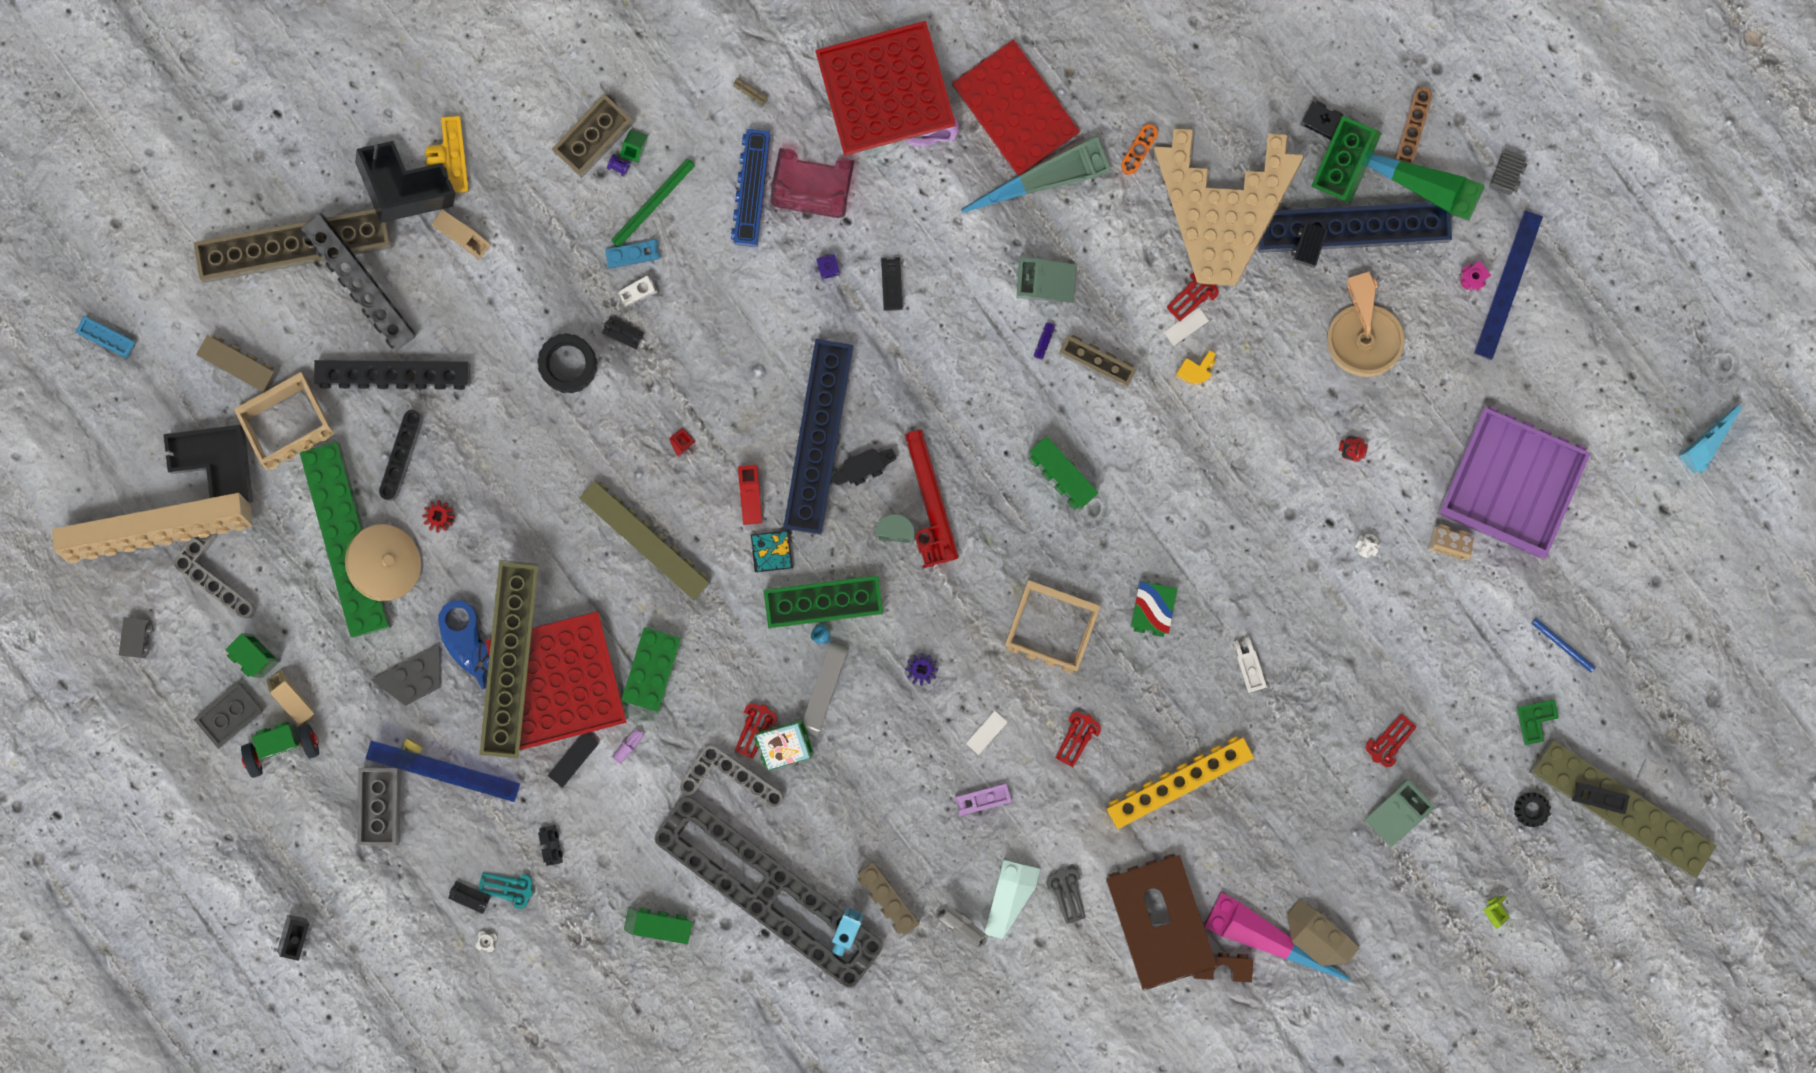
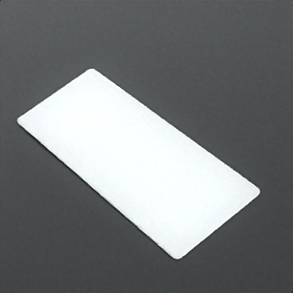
M1197 308L1182 321L1167 329L1164 334L1174 346L1209 322L1202 310Z
M994 711L966 744L979 755L1007 724V721Z

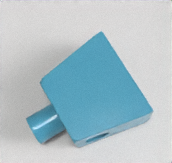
M846 907L832 940L835 943L832 950L833 953L843 956L845 949L851 948L864 914Z

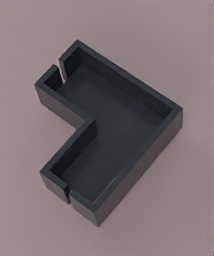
M394 141L377 144L375 159H373V145L357 148L355 163L380 223L453 207L455 191L450 180H448L443 163L406 171Z
M242 425L163 434L165 452L173 453L174 455H166L168 473L177 474L206 470L210 498L240 493L249 503L253 502L246 436Z

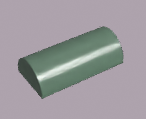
M897 514L888 515L878 523L875 538L876 540L913 544L914 528L911 522L904 516Z

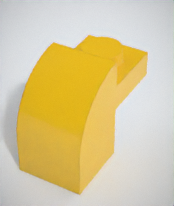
M1209 350L1200 365L1186 358L1175 376L1191 385H1199L1206 382L1212 376L1207 371V368L1212 369L1217 361L1214 359L1216 354Z

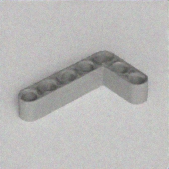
M211 534L209 538L191 537V540L186 543L175 558L174 567L241 618H251L254 616L256 608L252 602L198 563L216 540L218 534ZM195 543H198L200 545V550L198 553L194 554L192 551V546ZM186 558L188 566L182 569L180 562ZM198 570H202L204 573L201 580H197L195 577ZM217 581L219 589L213 592L211 584ZM229 593L234 595L232 603L226 601V596ZM247 604L250 611L248 614L243 615L241 608Z
M707 746L703 749L680 783L681 791L686 795H691L698 790L714 767L771 807H777L783 801V795L778 789L716 746ZM708 749L716 751L715 759L710 760L706 757ZM724 760L732 762L731 770L726 771L722 768ZM697 765L705 767V773L702 776L697 775L695 772ZM740 771H745L748 774V779L745 782L739 781L737 777ZM688 780L694 783L692 791H686L684 788V783ZM761 782L764 785V790L761 793L755 792L753 789L754 783ZM771 793L779 795L780 800L778 803L773 804L770 802L769 796Z

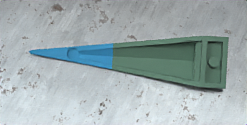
M1094 135L1081 142L1074 143L962 208L961 211L967 212L1029 193L1092 179L1111 171L1098 136Z

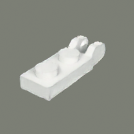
M1245 637V645L1249 651L1246 654H1242L1238 640L1233 641L1247 692L1250 693L1267 688L1250 638Z

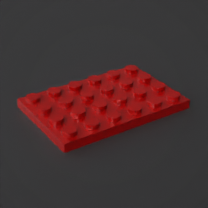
M1014 40L952 83L954 89L1017 176L1029 170L1080 133L1077 126Z

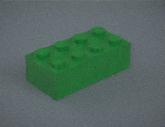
M1342 116L1311 187L1351 204L1382 133Z
M1047 436L1029 451L1028 455L1030 457L1028 460L1034 467L1039 466L1043 470L1041 473L1048 482L1052 480L1055 483V490L1061 496L1063 494L1066 495L1069 499L1067 503L1074 510L1077 508L1080 511L1098 494L1097 490Z
M646 627L643 628L621 701L660 712L682 638Z

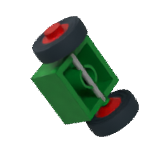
M283 722L274 725L275 729L273 730L265 728L256 731L257 735L252 737L254 745L247 743L241 746V760L244 768L247 769L252 778L261 776L263 774L261 765L263 759L298 747L303 748L309 759L317 757L319 755V740L308 723L300 725L297 731L295 724Z

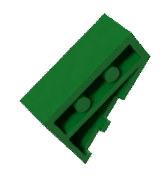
M628 907L624 931L636 936L688 944L693 923L687 919L688 916L676 914V917L669 916V913L664 911L654 913L650 912L651 909L639 907V909Z

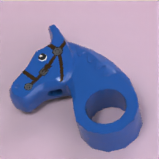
M462 600L450 601L442 607L438 615L442 641L453 659L463 669L476 677L481 689H485L489 654L486 643L479 642L478 614L472 605ZM457 608L465 609L469 615V623L461 631H453L447 623L449 613Z

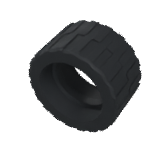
M569 333L558 334L548 339L539 351L537 359L538 371L542 379L554 390L570 394L580 392L594 380L598 364L596 354L583 338ZM560 347H576L585 357V369L582 375L573 381H561L551 372L550 358Z

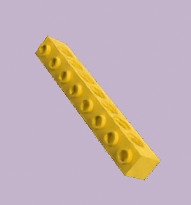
M1235 736L1227 741L1228 745L1224 747L1218 745L1212 748L1209 755L1204 756V754L1193 758V763L1189 765L1184 763L1176 767V772L1172 774L1166 772L1159 776V781L1153 783L1151 780L1142 785V790L1136 792L1134 789L1126 793L1125 799L1119 801L1117 798L1109 802V807L1106 810L1116 829L1122 828L1253 759L1254 757L1244 738ZM1229 749H1232L1235 753V757L1232 760L1225 758V752ZM1211 758H1215L1218 762V766L1215 769L1208 767V761ZM1194 767H1198L1201 770V775L1198 778L1191 776V770ZM1177 776H1181L1184 779V784L1181 787L1174 785V779ZM1160 785H1164L1167 788L1164 796L1157 794V788ZM1143 794H1147L1150 797L1147 805L1140 803L1139 799ZM1125 803H1131L1133 806V810L1129 814H1125L1122 810Z

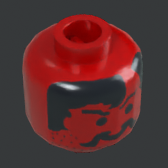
M1349 435L1345 440H1341L1339 451L1342 452L1343 459L1359 462L1366 457L1368 444H1366L1364 438Z

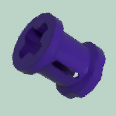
M613 154L608 162L607 169L619 172L624 177L630 168L631 162H626L618 158L616 154Z

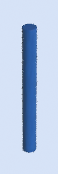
M1537 618L1531 623L1590 673L1596 668Z

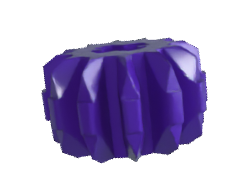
M923 653L920 654V660H918L916 655H913V659L916 662L907 661L913 667L905 668L906 671L913 672L907 678L915 676L913 684L920 679V686H923V679H926V682L930 684L931 681L928 676L933 679L936 678L934 674H931V671H938V668H931L932 665L936 664V661L934 660L929 664L928 661L931 659V656L928 655L926 660H923ZM919 664L922 666L926 665V674L917 673L916 669H919L917 667Z

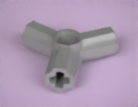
M946 903L937 909L936 918L949 926V929L958 936L965 938L978 949L987 943L988 935L975 926L974 922L964 914H959Z

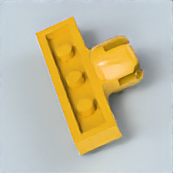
M460 116L441 117L443 143L426 147V165L431 166L443 163L455 194L468 193Z

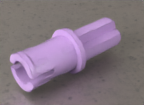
M635 729L625 742H621V747L611 757L619 764H622L630 752H634L633 749L644 737V734L640 730Z

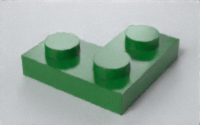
M1555 700L1516 707L1524 745L1543 742L1544 737L1540 722L1559 718Z

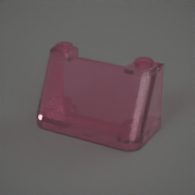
M779 148L771 186V204L774 207L833 218L844 217L847 210L855 161L841 158L836 161L835 166L797 160L798 156L794 150Z

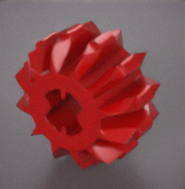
M437 500L436 506L431 501L430 506L432 508H424L425 511H428V514H422L423 518H428V520L424 521V525L431 523L429 526L430 531L436 526V532L440 533L441 526L444 531L448 530L446 524L453 526L449 518L455 519V515H449V513L453 512L454 509L452 507L447 509L449 503L445 502L442 505L441 500ZM437 512L441 514L443 513V515L441 516V521L437 519L435 520Z

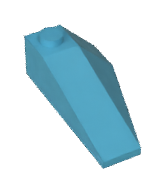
M1740 404L1733 407L1678 455L1693 473L1698 471L1702 473L1710 466L1708 462L1713 459L1742 409Z

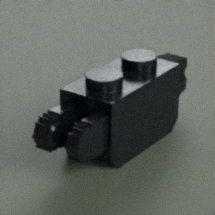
M870 449L844 461L842 466L844 470L833 475L832 482L836 485L849 482L850 485L855 484V486L866 482L865 478L871 475L873 478L882 475V470H885L887 465L897 459L893 449L881 452Z

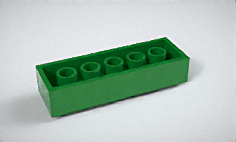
M878 576L764 590L769 629L883 615Z

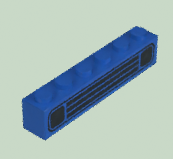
M747 129L746 134L742 136V145L745 146L744 153L740 154V164H743L742 172H738L737 183L741 184L740 191L736 190L735 202H738V210L734 209L733 221H736V227L732 228L731 240H734L735 245L758 247L770 131Z

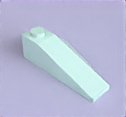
M1003 859L985 929L987 935L1001 939L1005 937L1035 890L1040 868Z

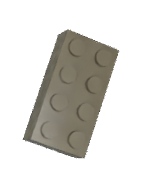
M603 94L552 148V151L582 179L634 123L625 112Z

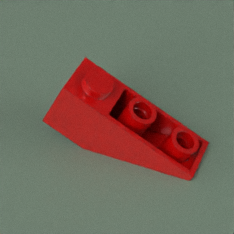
M758 465L738 466L743 525L762 524Z

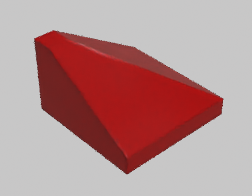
M684 428L669 438L678 457L695 443Z

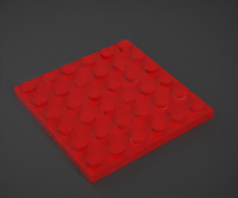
M926 21L815 50L844 156L956 126Z
M598 611L533 627L519 750L627 723ZM491 638L485 640L489 656Z

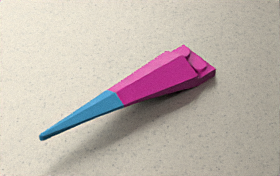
M1220 892L1204 924L1206 929L1230 940L1351 981L1349 977L1333 966L1319 965L1291 942V937L1239 901Z

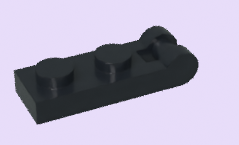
M894 257V259L881 258L884 311L903 310L900 257ZM887 267H895V272H887Z
M1576 782V793L1573 795L1572 801L1626 814L1629 795ZM1584 790L1589 791L1588 799L1583 798Z

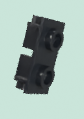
M611 316L606 321L602 334L636 350L645 333Z
M556 825L539 828L540 845L547 844L546 849H541L543 862H546V866L563 863V852L560 849L559 832L556 829Z
M458 881L452 886L448 899L481 914L484 913L491 896Z

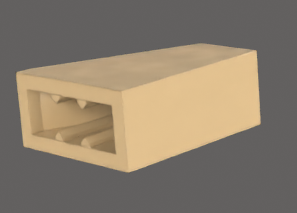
M443 209L431 224L439 232L479 260L491 245L474 230Z
M282 669L266 680L270 694L299 726L312 719V715H314L312 706Z

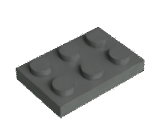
M237 682L193 720L214 745L220 749L259 716L263 710L245 688Z

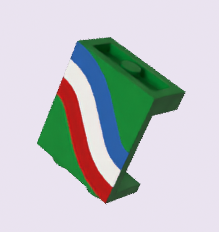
M1139 581L1130 627L1134 628V632L1145 634V630L1153 631L1152 635L1164 637V634H1169L1177 588Z

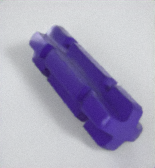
M1048 322L1045 324L1044 332H1042L1037 345L1038 349L1034 353L1035 358L1041 360L1044 358L1046 353L1044 351L1047 350L1052 337L1051 333L1055 329L1054 324Z

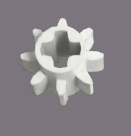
M1366 534L1365 537L1359 536L1355 547L1358 548L1357 552L1361 556L1368 558L1371 554L1376 556L1380 544L1376 536Z

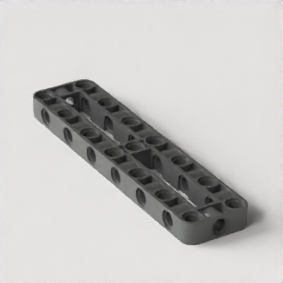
M686 797L680 800L656 832L654 840L660 848L843 986L852 988L857 985L881 953V940L860 925L853 941L859 949L847 963L774 908L771 904L780 892L783 891L793 897L796 902L812 914L821 918L835 931L838 928L836 921L842 918L844 911L694 798ZM689 801L693 804L691 812L683 810L684 802ZM689 821L698 825L706 834L731 850L735 856L751 868L756 869L765 876L766 880L756 893L679 836ZM715 825L723 826L724 833L722 835L714 833ZM666 832L669 834L670 840L668 843L660 841L661 833ZM746 848L754 850L755 856L748 859L745 857L744 851ZM692 856L700 858L701 863L699 866L691 864L690 859ZM778 871H782L786 875V879L782 882L775 879V874ZM723 879L731 881L730 889L722 888L721 881ZM765 887L773 888L774 895L772 897L764 895L763 890ZM814 895L817 902L814 905L807 904L806 896ZM755 902H759L762 905V911L759 913L752 910V904ZM791 926L793 934L790 936L784 935L782 932L783 927ZM871 941H875L878 944V949L874 952L869 951L867 948L868 943ZM816 949H821L824 952L822 959L814 957L813 952ZM848 972L855 975V980L851 983L846 982L844 979V975Z

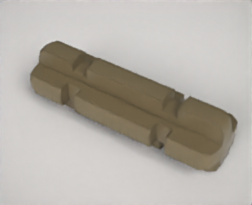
M741 78L735 80L733 86L736 89L742 90V93L753 100H757V103L762 106L767 102L768 97L765 94H760L759 90L748 83L745 84Z

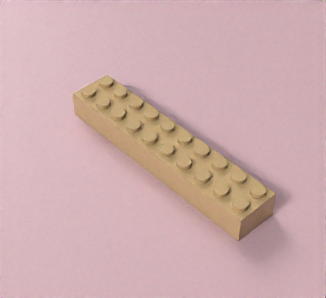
M240 493L54 528L52 529L53 550L67 562L77 563L81 559H96L101 555L113 556L117 552L122 551L133 552L138 548L149 549L158 544L170 545L174 541L185 542L191 540V537L206 538L210 534L215 533L226 534L231 530L242 531L246 530L247 527L253 526L251 504Z

